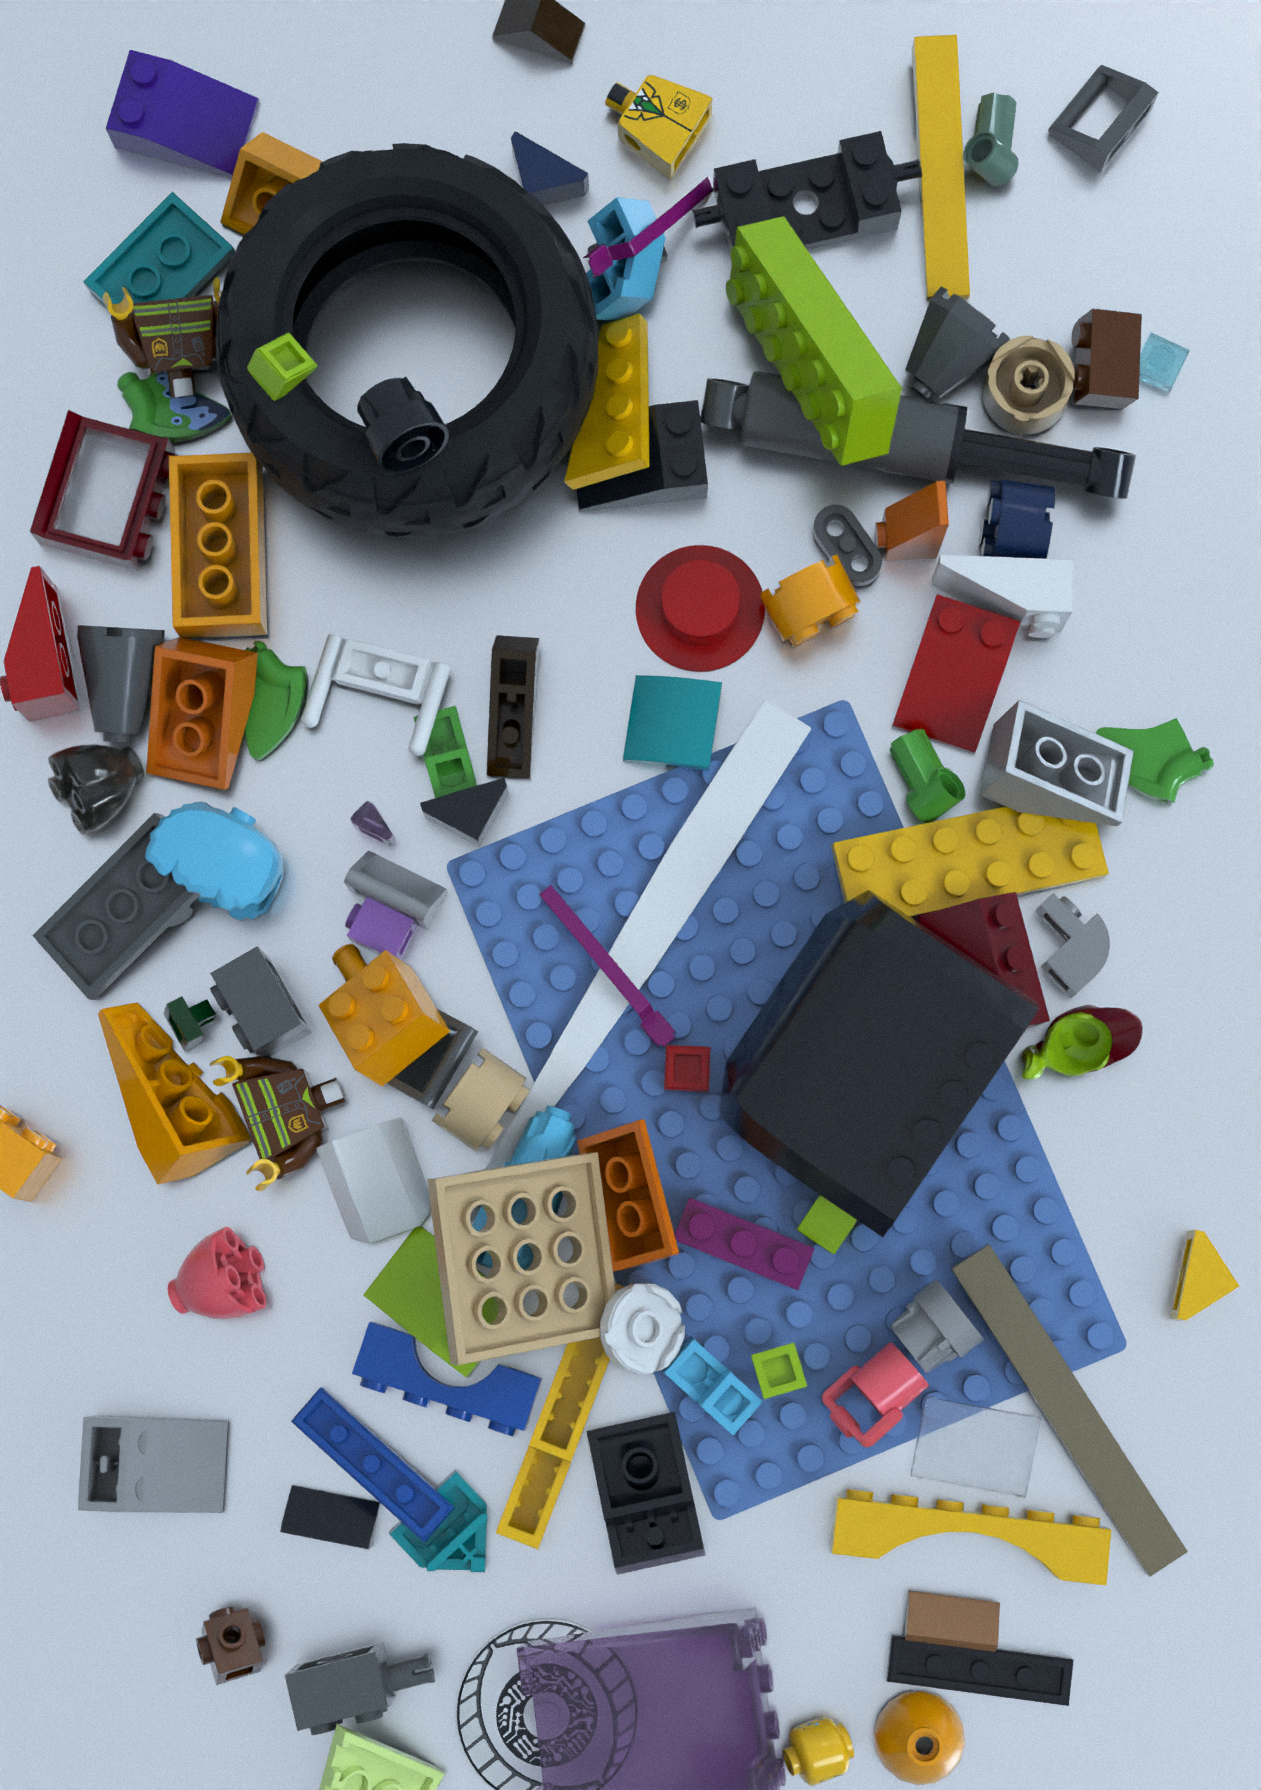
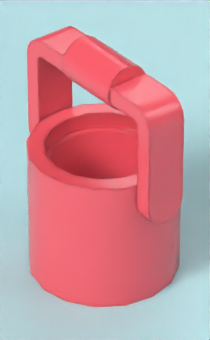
M889 1342L861 1368L855 1365L843 1374L823 1393L822 1401L831 1411L829 1416L831 1421L847 1438L853 1436L863 1447H871L902 1419L903 1413L901 1411L928 1388L929 1384L892 1342ZM853 1385L858 1388L882 1416L864 1434L860 1430V1424L843 1406H838L835 1403Z

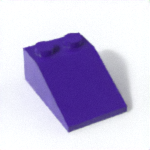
M129 50L106 130L116 149L232 178L240 148L247 144L258 108L259 98L172 60Z

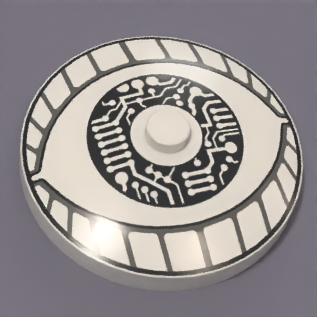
M558 1618L532 1619L517 1623L499 1632L472 1659L458 1691L456 1702L457 1732L468 1762L477 1775L493 1790H600L616 1776L633 1747L638 1726V1697L635 1683L625 1661L618 1651L600 1634L586 1626L569 1620Z

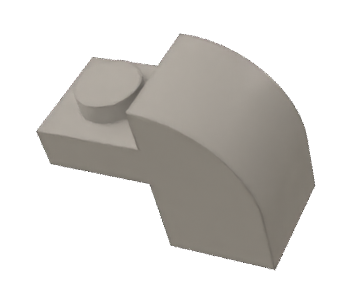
M1053 893L1035 911L1066 943L1040 967L1072 998L1104 967L1110 949L1109 933L1098 913L1084 925L1078 919L1082 914L1075 904L1067 897L1063 896L1059 899Z

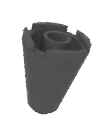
M78 625L77 639L94 732H102L103 741L130 742V734H139L152 688L155 646L165 642V630Z

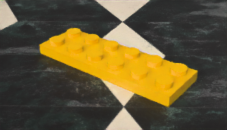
M1008 807L834 842L831 845L844 903L867 890H871L911 918L979 898L1016 892L1018 896L1103 878L1109 874L1096 823L1022 813Z

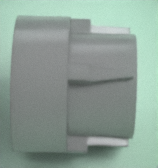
M934 1279L913 1296L914 1300L906 1306L908 1309L890 1326L926 1373L947 1360L951 1362L958 1355L962 1358L984 1341L974 1325L937 1279Z

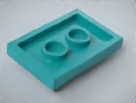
M171 192L83 283L103 303V294L105 292H108L112 304L120 303L124 298L122 287L127 289L133 303L193 297L234 255L235 249L174 192Z

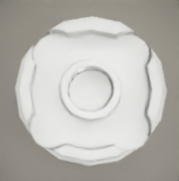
M650 1283L629 1284L618 1290L607 1302L600 1320V1339L606 1355L616 1367L632 1374H648L668 1367L679 1354L685 1337V1325L681 1324V1316L679 1314L683 1312L679 1302L669 1290Z

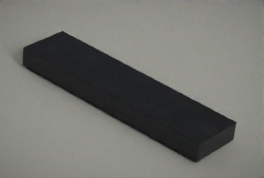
M891 1634L886 1681L1069 1706L1074 1659L997 1648L996 1652L914 1642L905 1640V1635Z

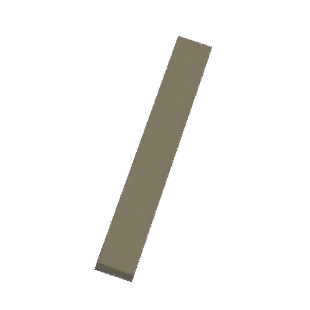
M990 1244L984 1245L950 1267L1147 1575L1151 1577L1187 1553V1549Z

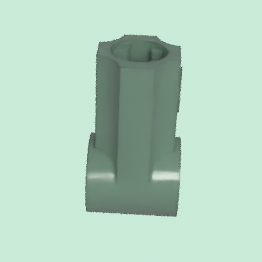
M995 92L981 96V102L978 104L975 135L967 142L963 152V159L967 165L989 184L1001 186L1013 178L1019 165L1018 157L1011 151L1017 102L1010 95H1001Z

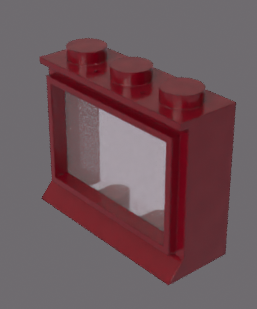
M68 410L30 533L41 545L138 571L141 560H147L151 553L153 535H150L153 521L154 519L159 520L164 511L166 496L162 492L166 479H169V456H178V454H175V449L169 438H160L90 419Z

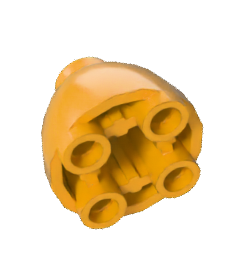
M922 1689L903 1693L889 1701L878 1715L873 1730L875 1750L884 1768L899 1780L914 1785L934 1784L950 1775L961 1761L965 1746L963 1723L954 1707L941 1696ZM920 1737H929L933 1742V1748L927 1754H921L916 1750L915 1744Z

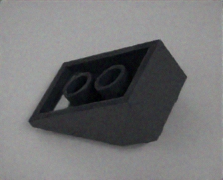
M698 400L649 406V467L576 489L579 512L707 498L708 480Z

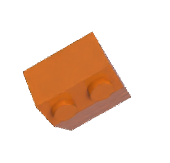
M177 637L155 646L146 773L222 790L229 788L255 694L257 652Z

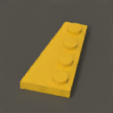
M640 313L602 325L598 339V372L594 395L585 420L573 443L564 480L572 490L649 467L648 322Z

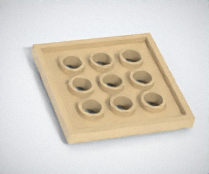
M598 1152L582 1153L427 1179L450 1364L462 1365L600 1337L601 1317L607 1302L616 1291ZM559 1191L567 1199V1209L560 1217L552 1209L553 1197ZM519 1198L527 1206V1216L520 1224L514 1221L511 1214L512 1205ZM478 1205L483 1207L487 1215L486 1224L480 1231H476L470 1222L471 1212ZM564 1237L569 1238L573 1245V1254L566 1262H563L558 1255V1245ZM524 1244H527L532 1249L533 1261L524 1270L518 1264L517 1254L519 1249ZM486 1251L492 1258L493 1266L490 1273L482 1277L477 1272L476 1261L478 1256ZM573 1282L578 1288L579 1298L577 1303L570 1308L564 1302L563 1293L566 1286ZM530 1290H534L539 1298V1306L532 1315H528L523 1308L524 1296ZM492 1297L498 1304V1315L493 1322L487 1323L482 1316V1306L488 1298Z

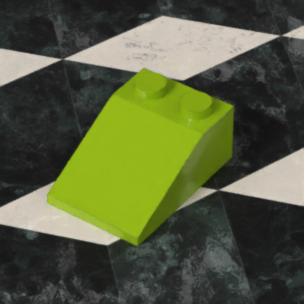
M422 1226L415 1227L363 1296L464 1377L468 1378L481 1361L462 1365L450 1364L435 1237ZM477 1269V1272L479 1273L480 1276H482V1277H485V1276H486V1275H484L482 1272H480V1271ZM492 1297L488 1298L482 1306V1316L487 1323L493 1322L498 1315V1304Z

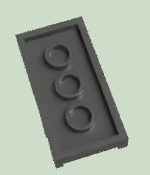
M153 813L32 935L89 1000H96L168 927L179 925L188 920L193 913V908L190 905L197 898L201 897L199 893L188 892L185 886L178 885L174 881L172 873L165 877L160 875L154 865L147 862L145 858L147 846L151 841L150 833L159 825L160 819L165 817L162 814Z

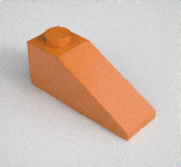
M936 481L885 508L882 522L875 523L876 547L884 548L885 561L937 558L949 525L946 481Z

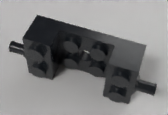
M873 132L839 140L837 154L758 171L756 159L714 168L713 190L717 205L697 210L693 209V220L695 228L720 222L723 227L729 255L731 248L735 245L737 227L783 216L807 250L898 230L901 207L896 191L897 183L914 178H922V169L919 159L894 165L886 152L882 132ZM807 196L815 200L818 208L813 213L805 215L796 211L793 205L794 202L800 197Z

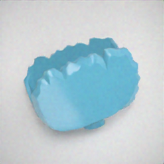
M201 801L183 804L181 808L173 809L168 816L161 818L159 825L150 833L151 841L147 846L145 855L147 862L153 864L160 875L165 877L172 873L173 879L178 885L185 886L188 892L199 893L201 896L198 898L200 902L211 903L213 908L226 909L231 917L240 921L245 917L254 919L260 914L268 912L284 875L281 852L272 840L253 827L256 822L255 818L236 807H233L231 812L228 813L222 809L213 808L208 803Z

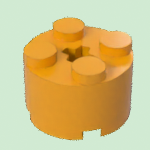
M838 555L831 556L828 561L829 567L826 566L824 560H821L779 581L780 587L774 590L776 594L773 596L769 588L759 594L783 642L790 640L792 646L796 647L814 638L820 632L817 626L829 621L831 627L834 628L852 619L859 612L856 606L861 601Z

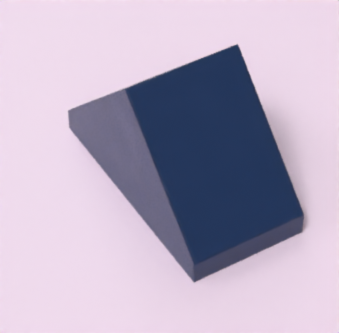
M516 131L511 136L513 158L520 185L543 205L586 195L589 190V177L586 171Z

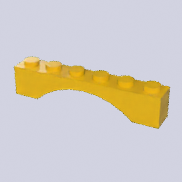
M846 1489V1497L835 1496L830 1552L832 1554L879 1559L897 1546L919 1537L944 1532H973L1000 1538L1022 1548L1038 1559L1060 1580L1107 1585L1111 1529L1099 1526L1100 1518L1073 1515L1072 1523L1054 1521V1512L1027 1509V1518L1009 1516V1507L982 1504L981 1512L964 1511V1502L937 1499L936 1507L918 1505L919 1497L892 1494L891 1502L873 1500L874 1492L858 1489Z

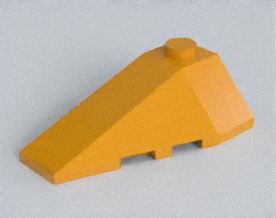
M138 1002L104 1008L99 1011L98 1017L135 1141L157 1185L195 1176L251 1141L250 1135L229 1099L222 1092L218 1095L214 1094L199 1078L203 1072L194 1062L190 1065L184 1062L171 1048L173 1040Z

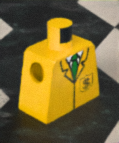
M648 75L637 92L616 82L607 95L605 105L622 115L618 122V138L621 142L671 181L712 116L713 98L655 75Z

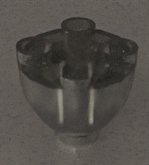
M98 744L76 745L54 752L53 755L48 757L50 767L55 775L48 779L49 787L59 802L64 800L67 802L72 811V821L82 835L98 830L116 817L129 799L135 782L144 777L143 766L135 751L129 746L117 749Z

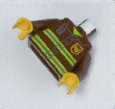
M216 277L212 283L215 301H213V295L133 303L127 289L122 287L124 293L123 300L118 304H112L108 292L103 294V301L111 314L117 345L136 367L146 369L148 376L167 374L171 399L196 396L193 371L209 369L212 361L217 360L216 324L219 301L222 294L219 277Z
M223 1056L212 1061L210 1066L217 1064L223 1066L226 1070V1077L213 1080L214 1085L223 1086L235 1079L238 1080L232 1083L260 1159L246 1171V1174L248 1175L252 1171H260L265 1176V1181L258 1184L255 1189L259 1192L264 1191L276 1179H281L303 1169L317 1152L316 1148L323 1144V1133L329 1130L323 1111L346 1102L337 1077L313 1086L308 1072L304 1069H298L292 1061L267 1056L239 1058L236 1060L231 1056Z

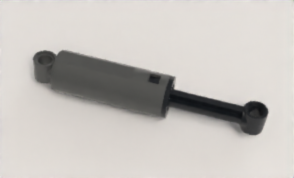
M755 371L752 373L749 385L730 380L707 378L700 416L701 423L721 428L741 429L740 443L744 446L838 462L831 450H827L824 447L820 433L812 421L807 420L803 415L801 405L793 392L785 388L781 375ZM901 395L889 453L849 464L877 469L880 472L908 477L914 476L929 479L930 481H946L947 484H953L959 463L1085 486L1084 490L1089 493L1127 499L1136 455L1104 447H1093L1092 451L965 429L967 407L948 403H935Z

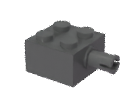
M383 1642L295 1665L285 1674L297 1731L310 1728L311 1735H318L335 1730L336 1725L343 1723V1719L355 1716L356 1724L382 1718L383 1713L388 1711L387 1708L396 1698V1691L426 1683H435L433 1668L417 1673L414 1672L415 1670L430 1667L432 1661L429 1653L390 1664Z

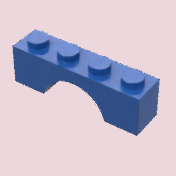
M369 1322L352 1374L362 1377L360 1382L362 1387L385 1394L387 1387L390 1386L405 1391L402 1400L428 1408L430 1400L447 1405L445 1414L471 1422L474 1414L489 1419V1429L510 1436H514L516 1429L526 1430L543 1379L498 1364L487 1377L473 1385L452 1386L442 1383L431 1376L422 1365L414 1336L376 1322Z

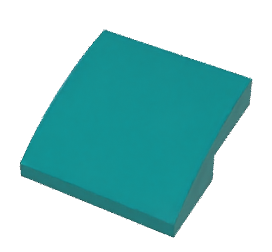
M636 675L623 762L666 768V765L709 771L722 682L681 677Z

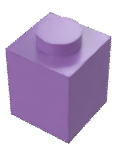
M366 897L363 905L358 903L354 905L345 923V927L350 929L347 937L351 942L378 955L387 950L398 959H401L418 926L414 919L369 897Z

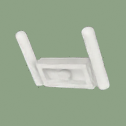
M329 634L321 654L301 722L309 728L317 726L331 681L417 705L422 704L408 747L410 753L421 756L426 751L451 667L441 662H431L429 659L351 639L345 640L339 636Z

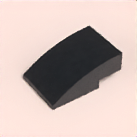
M675 1412L586 1431L617 1575L705 1556Z

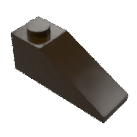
M496 635L491 655L486 772L488 776L530 778L540 638Z

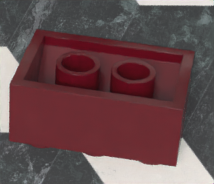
M1016 892L979 898L915 917L917 922L1038 1002L1039 1010L1027 1029L1050 1021Z

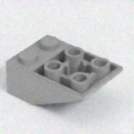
M112 1416L83 1417L78 1510L223 1513L228 1421Z

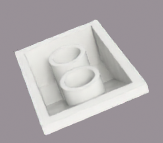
M940 555L932 576V585L969 605L1020 621L1018 631H1028V635L1031 637L1049 638L1055 636V632L1062 631L1072 614L1074 560Z

